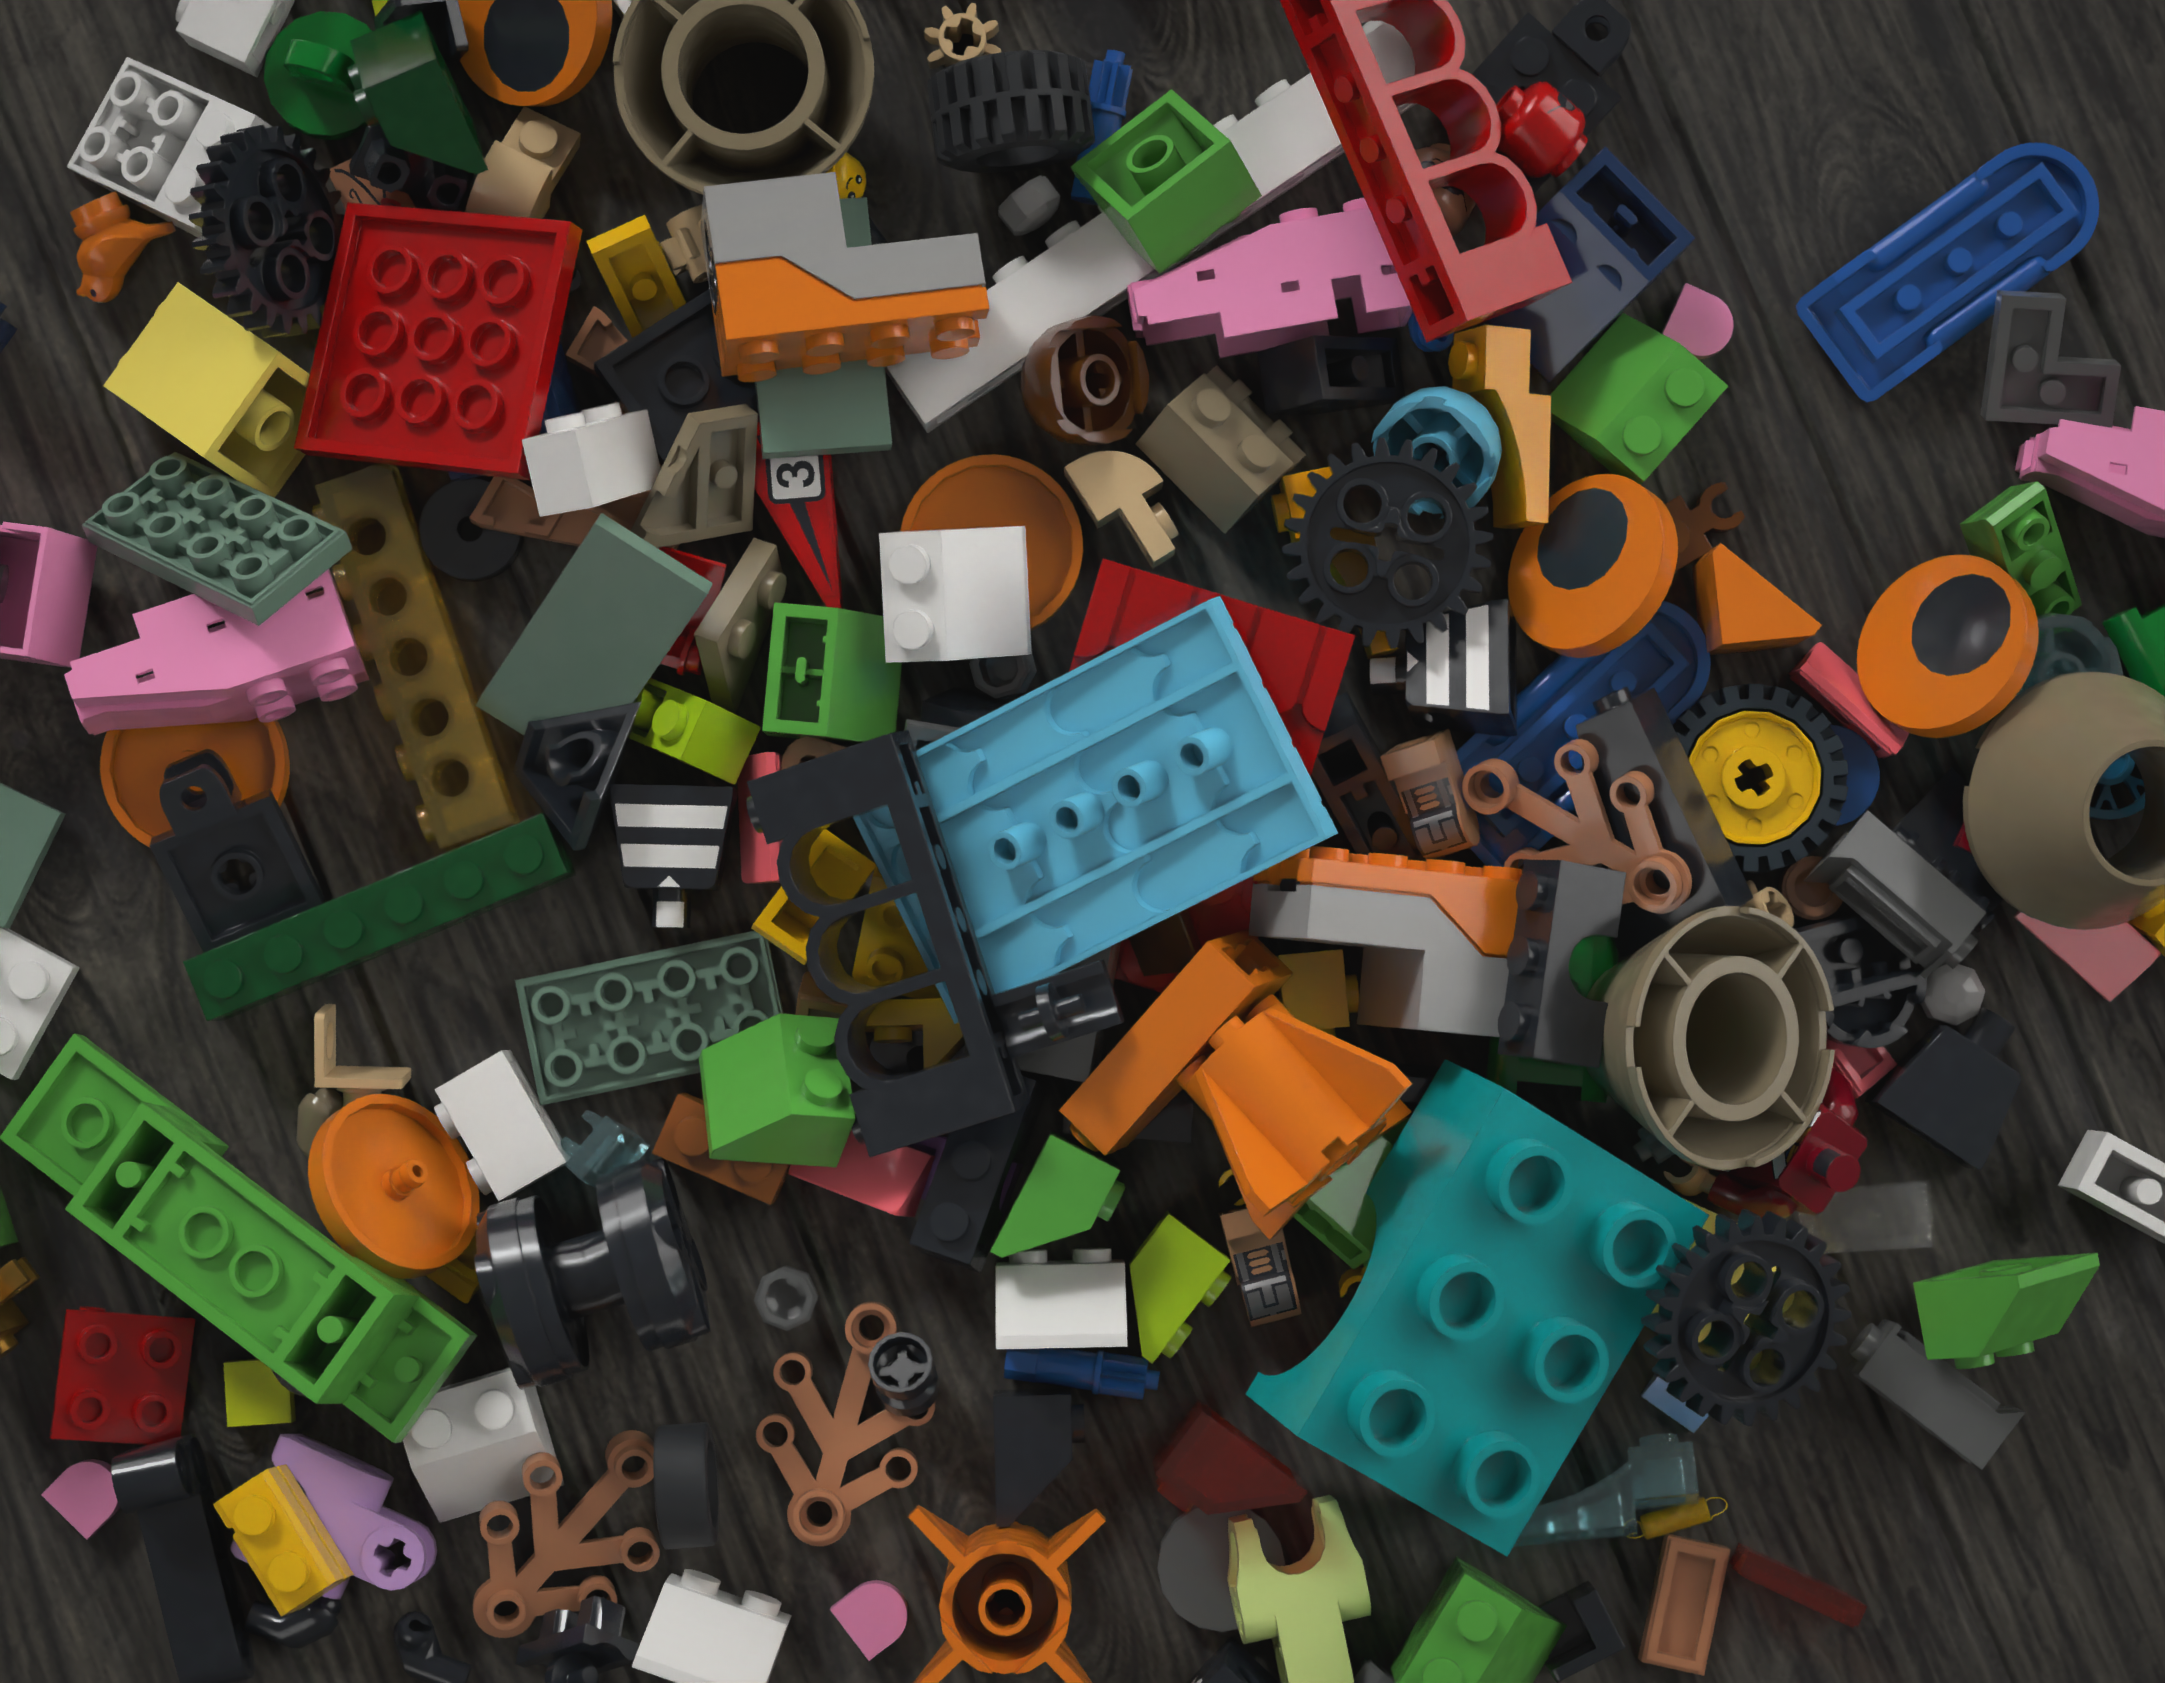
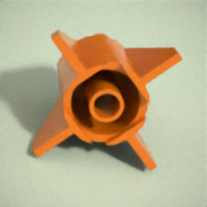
M1274 994L1263 999L1251 1010L1245 1018L1246 1024L1238 1016H1235L1219 1028L1208 1041L1215 1051L1208 1058L1205 1055L1197 1058L1176 1080L1212 1120L1250 1217L1269 1240L1281 1231L1310 1197L1333 1180L1330 1177L1331 1174L1345 1162L1348 1165L1351 1164L1372 1142L1406 1120L1412 1113L1400 1099L1412 1083L1395 1064L1297 1020Z
M920 1505L909 1513L908 1518L949 1560L939 1603L942 1632L947 1640L913 1683H939L962 1660L976 1670L993 1674V1672L1001 1674L1013 1672L1015 1674L1026 1673L1046 1662L1065 1683H1092L1064 1641L1072 1609V1585L1066 1559L1106 1522V1518L1097 1508L1049 1538L1034 1527L1022 1525L1016 1521L1010 1527H996V1524L987 1525L968 1536ZM1009 1589L1018 1594L1020 1601L1014 1603L1011 1599L1005 1598L998 1603L993 1598L996 1591Z

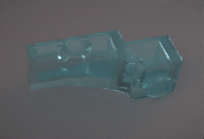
M1654 1434L1641 1437L1639 1439V1447L1628 1448V1462L1608 1477L1571 1496L1538 1505L1513 1547L1637 1535L1636 1509L1699 1504L1693 1441L1679 1443L1677 1434Z

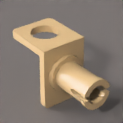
M325 1004L315 1013V1087L337 1088V1090L343 1092V1107L355 1099L366 1095L381 1094V1091L387 1089H402L411 1079V1068L336 1066V1005Z

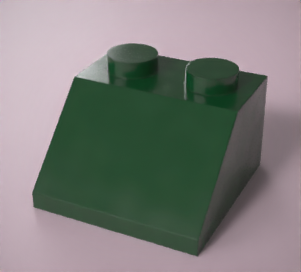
M422 11L350 41L356 64L347 67V71L356 90L353 92L354 98L369 128L380 124L389 144L399 149L476 175L488 170L472 117Z

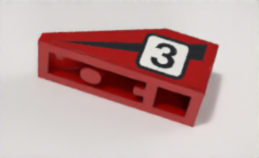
M758 422L754 488L825 606L844 609L831 454L762 459Z

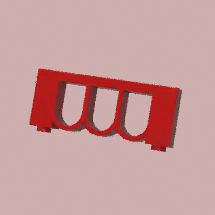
M1280 0L1426 342L1531 305L1572 283L1548 224L1535 227L1537 205L1532 187L1521 169L1509 158L1495 152L1500 143L1501 121L1497 106L1487 88L1471 73L1459 69L1465 56V37L1461 22L1447 0ZM1383 21L1394 26L1405 37L1412 49L1415 60L1414 76L1386 84L1361 23ZM1417 103L1431 110L1440 119L1447 131L1451 145L1450 159L1448 161L1423 169L1397 106ZM1453 186L1463 190L1475 201L1482 212L1486 226L1483 246L1459 254L1432 191L1433 189Z

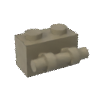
M1217 365L1207 375L1203 373L1168 403L1137 441L1136 445L1226 534L1255 508L1287 472H1291L1306 457V454L1290 438L1293 431L1281 419L1274 422L1250 398L1253 391L1241 379L1234 382Z

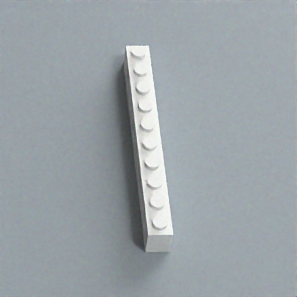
M1368 21L1362 28L1386 84L1414 76L1415 60L1412 49L1405 37L1390 24L1383 21ZM1311 73L1291 86L1286 79H1283L1269 87L1255 100L1259 108L1238 121L1234 114L1213 125L1231 140L1262 196L1244 209L1238 218L1223 225L1193 248L1186 258L1174 263L1159 274L1128 244L1098 205L1101 214L1082 227L1075 220L1064 225L1049 236L1045 241L1049 248L1030 262H1027L1024 256H1020L1003 266L993 275L992 278L996 284L987 290L990 308L987 318L978 319L980 340L977 347H969V353L957 358L934 359L931 357V352L905 355L906 359L903 362L885 366V372L926 432L929 433L1021 371L1029 349L1048 328L1079 317L1104 315L1128 299L1127 285L1132 282L1155 279L1165 274L1342 155L1345 151ZM1417 103L1397 106L1399 114L1401 115Z

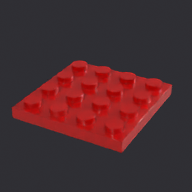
M347 202L294 449L310 456L530 480L522 439L540 434L582 229L571 221Z

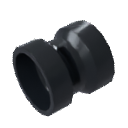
M898 1332L887 1335L876 1343L870 1353L868 1367L879 1401L885 1409L897 1416L911 1417L921 1414L930 1408L938 1397L940 1382L930 1348L924 1340L912 1333ZM914 1377H916L915 1381L911 1385H909V1382H911L914 1379Z

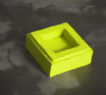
M259 1359L233 1360L223 1363L227 1427L292 1423L296 1421L294 1386Z

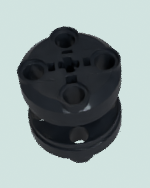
M660 1158L650 1162L642 1159L613 1169V1172L598 1176L596 1181L597 1199L603 1229L569 1240H561L546 1204L538 1195L524 1199L516 1197L490 1205L486 1211L477 1214V1254L474 1257L476 1274L484 1300L492 1313L500 1340L507 1354L512 1375L520 1390L537 1385L545 1387L571 1379L573 1374L588 1370L590 1366V1351L584 1316L626 1305L636 1333L647 1351H653L665 1347V1349L674 1348L694 1342L699 1336L711 1332L706 1296L708 1286L698 1248L690 1233L666 1159Z

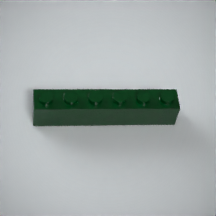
M541 813L187 959L183 963L206 1020L225 1021L576 876V872L558 829L546 814Z

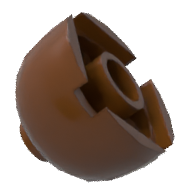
M1091 315L1075 318L1050 327L1033 343L1025 358L1021 371V392L1025 407L1036 425L1060 442L1087 446L1114 442L1125 438L1133 430L1126 428L1132 423L1134 415L1144 412L1148 402L1149 373L1144 353L1137 341L1128 342L1123 333L1115 328L1122 327V325L1112 318Z

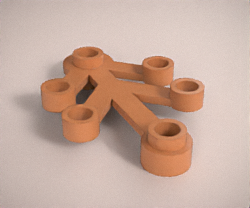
M1584 739L1572 740L1560 747L1554 757L1555 769L1567 782L1578 817L1519 784L1516 771L1503 760L1494 758L1484 760L1469 769L1465 774L1462 782V793L1467 804L1473 810L1481 814L1490 815L1508 808L1567 843V845L1541 852L1532 847L1521 848L1506 859L1504 867L1518 868L1519 859L1564 860L1590 866L1602 863L1612 870L1626 872L1622 905L1634 902L1640 908L1649 912L1665 914L1676 910L1688 899L1692 889L1690 870L1679 855L1663 849L1648 806L1655 794L1652 780L1643 772L1630 771L1617 778L1610 787V800L1618 811L1624 813L1634 847L1633 850L1614 838L1593 776L1599 764V755L1594 745ZM1570 751H1576L1583 757L1585 764L1583 770H1577L1570 764ZM1490 773L1495 774L1501 780L1504 788L1503 793L1496 792L1490 786ZM1625 783H1632L1638 788L1640 792L1639 802H1633L1626 797L1624 792ZM1654 870H1661L1667 876L1670 882L1669 889H1663L1655 883L1653 878Z
M869 1301L858 1305L852 1310L846 1320L845 1334L853 1348L834 1416L830 1413L811 1379L813 1366L805 1354L797 1351L787 1352L775 1363L773 1369L775 1382L780 1388L790 1393L823 1453L816 1479L793 1444L796 1429L793 1421L788 1416L781 1413L769 1414L761 1420L756 1429L758 1445L764 1451L772 1454L794 1494L787 1510L789 1526L799 1540L812 1546H826L838 1541L846 1533L850 1525L853 1509L892 1487L899 1489L909 1486L915 1480L918 1473L919 1465L916 1456L906 1448L897 1447L885 1453L880 1462V1467L841 1486L849 1459L909 1425L921 1426L926 1424L933 1417L936 1408V1402H934L928 1408V1412L918 1418L897 1416L884 1409L858 1424L871 1380L868 1367L870 1353L881 1339L887 1335L897 1333V1320L894 1313L889 1307L880 1302ZM875 1315L883 1321L884 1332L880 1337L870 1339L862 1334L860 1322L865 1316ZM788 1360L799 1361L805 1369L804 1379L798 1383L787 1382L781 1373L782 1365ZM771 1422L783 1424L788 1432L787 1440L780 1445L769 1443L764 1436V1428L767 1424ZM899 1456L909 1461L911 1465L909 1476L904 1479H895L889 1475L887 1463L893 1457ZM816 1501L827 1503L832 1510V1518L824 1524L813 1522L808 1515V1508L812 1503Z
M628 1430L617 1434L611 1439L605 1451L608 1470L559 1525L556 1491L562 1483V1472L558 1460L553 1455L545 1452L532 1454L525 1460L522 1466V1478L526 1490L530 1493L534 1553L517 1573L515 1572L512 1541L516 1538L520 1528L516 1509L510 1503L499 1500L490 1502L481 1510L479 1525L481 1534L487 1541L490 1579L484 1582L474 1595L473 1614L476 1623L485 1633L498 1638L517 1636L531 1626L536 1616L544 1615L546 1612L555 1609L570 1610L572 1612L579 1611L581 1600L586 1599L587 1595L594 1590L606 1591L608 1593L607 1600L617 1603V1595L613 1583L602 1575L589 1576L580 1585L540 1588L554 1571L624 1563L632 1571L643 1572L651 1569L657 1563L660 1549L656 1536L649 1529L643 1527L632 1528L620 1536L582 1540L628 1487H641L654 1478V1442L648 1435L640 1431ZM631 1456H639L645 1460L644 1466L636 1472H627L622 1468L624 1461ZM545 1466L554 1471L552 1477L543 1483L535 1482L530 1478L531 1473L538 1467ZM497 1515H505L511 1519L509 1526L501 1531H494L487 1524L492 1517ZM636 1542H646L651 1546L649 1552L642 1557H633L628 1554L629 1548ZM503 1601H512L517 1605L515 1612L507 1616L496 1614L494 1609Z

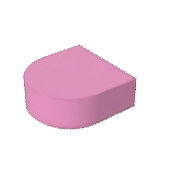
M1685 283L1663 328L1662 334L1680 343L1698 360L1706 359L1716 355L1729 342L1733 332V317L1730 309L1721 299Z
M96 1459L84 1460L70 1466L41 1494L86 1540L93 1537L120 1508L113 1487L111 1465Z
M872 1580L860 1584L830 1608L831 1612L868 1661L901 1636L908 1618V1606L903 1594L894 1585L880 1580Z

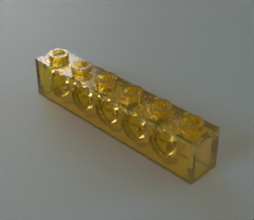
M378 463L315 485L320 503L312 506L313 516L346 531L353 548L340 559L341 563L332 566L333 574L344 601L347 602L354 599L362 623L353 626L354 635L366 662L375 660L382 683L374 686L375 696L384 719L387 722L395 719L403 743L395 746V753L406 781L410 782L416 779L424 803L415 806V810L426 840L428 842L437 840L440 849L452 851L519 823L520 820L482 710L475 706L478 698L431 562L423 550L419 536V527L399 469L394 465ZM369 524H382L386 531L384 546L375 554L361 555L357 547V538L360 531ZM391 583H402L407 592L405 606L394 615H382L377 604L380 591ZM422 643L428 654L426 666L416 675L404 676L398 666V657L401 650L408 644ZM442 702L448 711V724L440 734L425 736L419 727V715L428 704ZM462 762L469 772V784L460 795L447 797L439 785L440 774L448 764Z

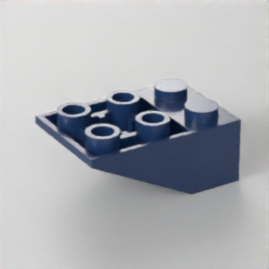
M1606 146L1536 215L1535 227L1548 224L1572 283L1531 305L1487 320L1490 325L1531 330L1530 366L1547 383L1551 382L1676 261L1695 239Z

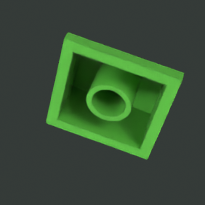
M1172 89L1071 166L1076 177L1128 244L1159 274L1174 263L1186 258L1193 248L1223 225L1238 218L1244 209L1262 196L1231 140Z
M1622 313L1551 393V420L1612 474L1627 477L1641 485L1727 389L1728 385L1680 343Z
M779 1013L701 1051L699 1064L710 1159L837 1167L856 1119L849 1096L852 1094L850 1078L846 1075L836 1055L834 1036L839 1018Z
M1051 1131L1011 1207L990 1252L1003 1258L1090 1230L1097 1216L1108 1222L1126 1188L1124 1183L1116 1180L1120 1173L1119 1165Z
M2098 1253L1993 1260L1914 1282L1927 1360L1954 1359L1956 1369H1970L1994 1364V1353L1996 1357H2007L2035 1351L2034 1340L2060 1332L2100 1266Z

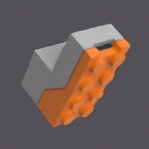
M835 172L704 187L701 235L722 377L738 375L739 381L759 382L775 377L777 375L776 370L802 367L805 374H825L840 369L841 362L865 359L869 366L885 367L903 362L906 359L905 355L931 352V357L934 359H952L969 353V347L978 346L980 340L978 319H986L990 309L987 289L985 287L986 283L978 233L847 248Z
M1312 846L1254 875L1253 881H1258V883L1253 884L1248 936L1364 947L1357 1024L1500 1037L1498 1033V1017L1505 1002L1509 973L1507 952L1514 938L1518 909L1516 888L1523 869L1499 866L1470 867L1465 866L1466 863L1457 861L1432 859L1417 861L1408 860V856L1383 853L1353 854L1349 853L1348 849Z

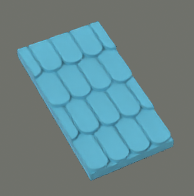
M1221 596L1199 604L916 751L995 993L1057 974L1338 834L1326 807H1323L1321 803L1322 799L1296 747H1293L1291 743L1292 739L1267 689L1262 684L1263 681L1237 628L1235 629L1232 624L1233 620ZM888 806L853 817L887 888L912 880ZM917 893L894 900L928 971L940 968ZM943 981L935 984L954 1024L958 1023L946 982Z

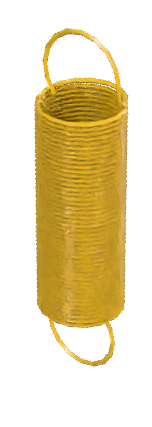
M1702 1496L1701 1498H1695L1694 1500L1640 1515L1641 1522L1635 1521L1630 1523L1638 1522L1640 1524L1643 1535L1639 1537L1627 1536L1625 1534L1626 1527L1623 1533L1628 1538L1635 1539L1645 1536L1648 1540L1710 1521L1714 1516L1723 1513L1727 1509L1728 1504L1726 1502L1725 1509L1710 1518L1707 1503Z

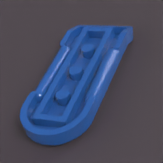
M2025 143L2006 149L1802 296L1796 305L1798 316L1857 396L1865 402L1877 400L1993 316L1997 290L2026 292L2084 248L2095 230L2099 216V197L2094 180L2082 162L2060 147L2046 143Z
M1663 600L1661 606L1646 626L1621 646L1607 653L1586 658L1559 655L1517 694V736L1507 737L1475 733L1456 751L1463 775L1465 776L1469 769L1484 760L1493 758L1503 760L1514 768L1518 775L1519 784L1575 816L1577 812L1567 782L1557 773L1554 766V757L1558 749L1568 742L1578 739L1576 725L1596 714L1592 702L1628 686L1632 697L1655 688L1673 725L1686 709H1690L1700 698L1708 682L1711 665L1710 652L1707 653L1706 637L1702 629L1682 608ZM1570 751V764L1577 770H1583L1581 755L1576 751ZM1490 773V786L1496 792L1503 793L1504 788L1501 780L1495 774ZM1508 808L1490 815L1475 811L1479 824L1480 841L1477 846L1470 849L1486 866L1504 867L1506 859L1516 851L1525 847L1539 850L1554 835ZM1519 859L1518 868L1524 864L1523 859Z

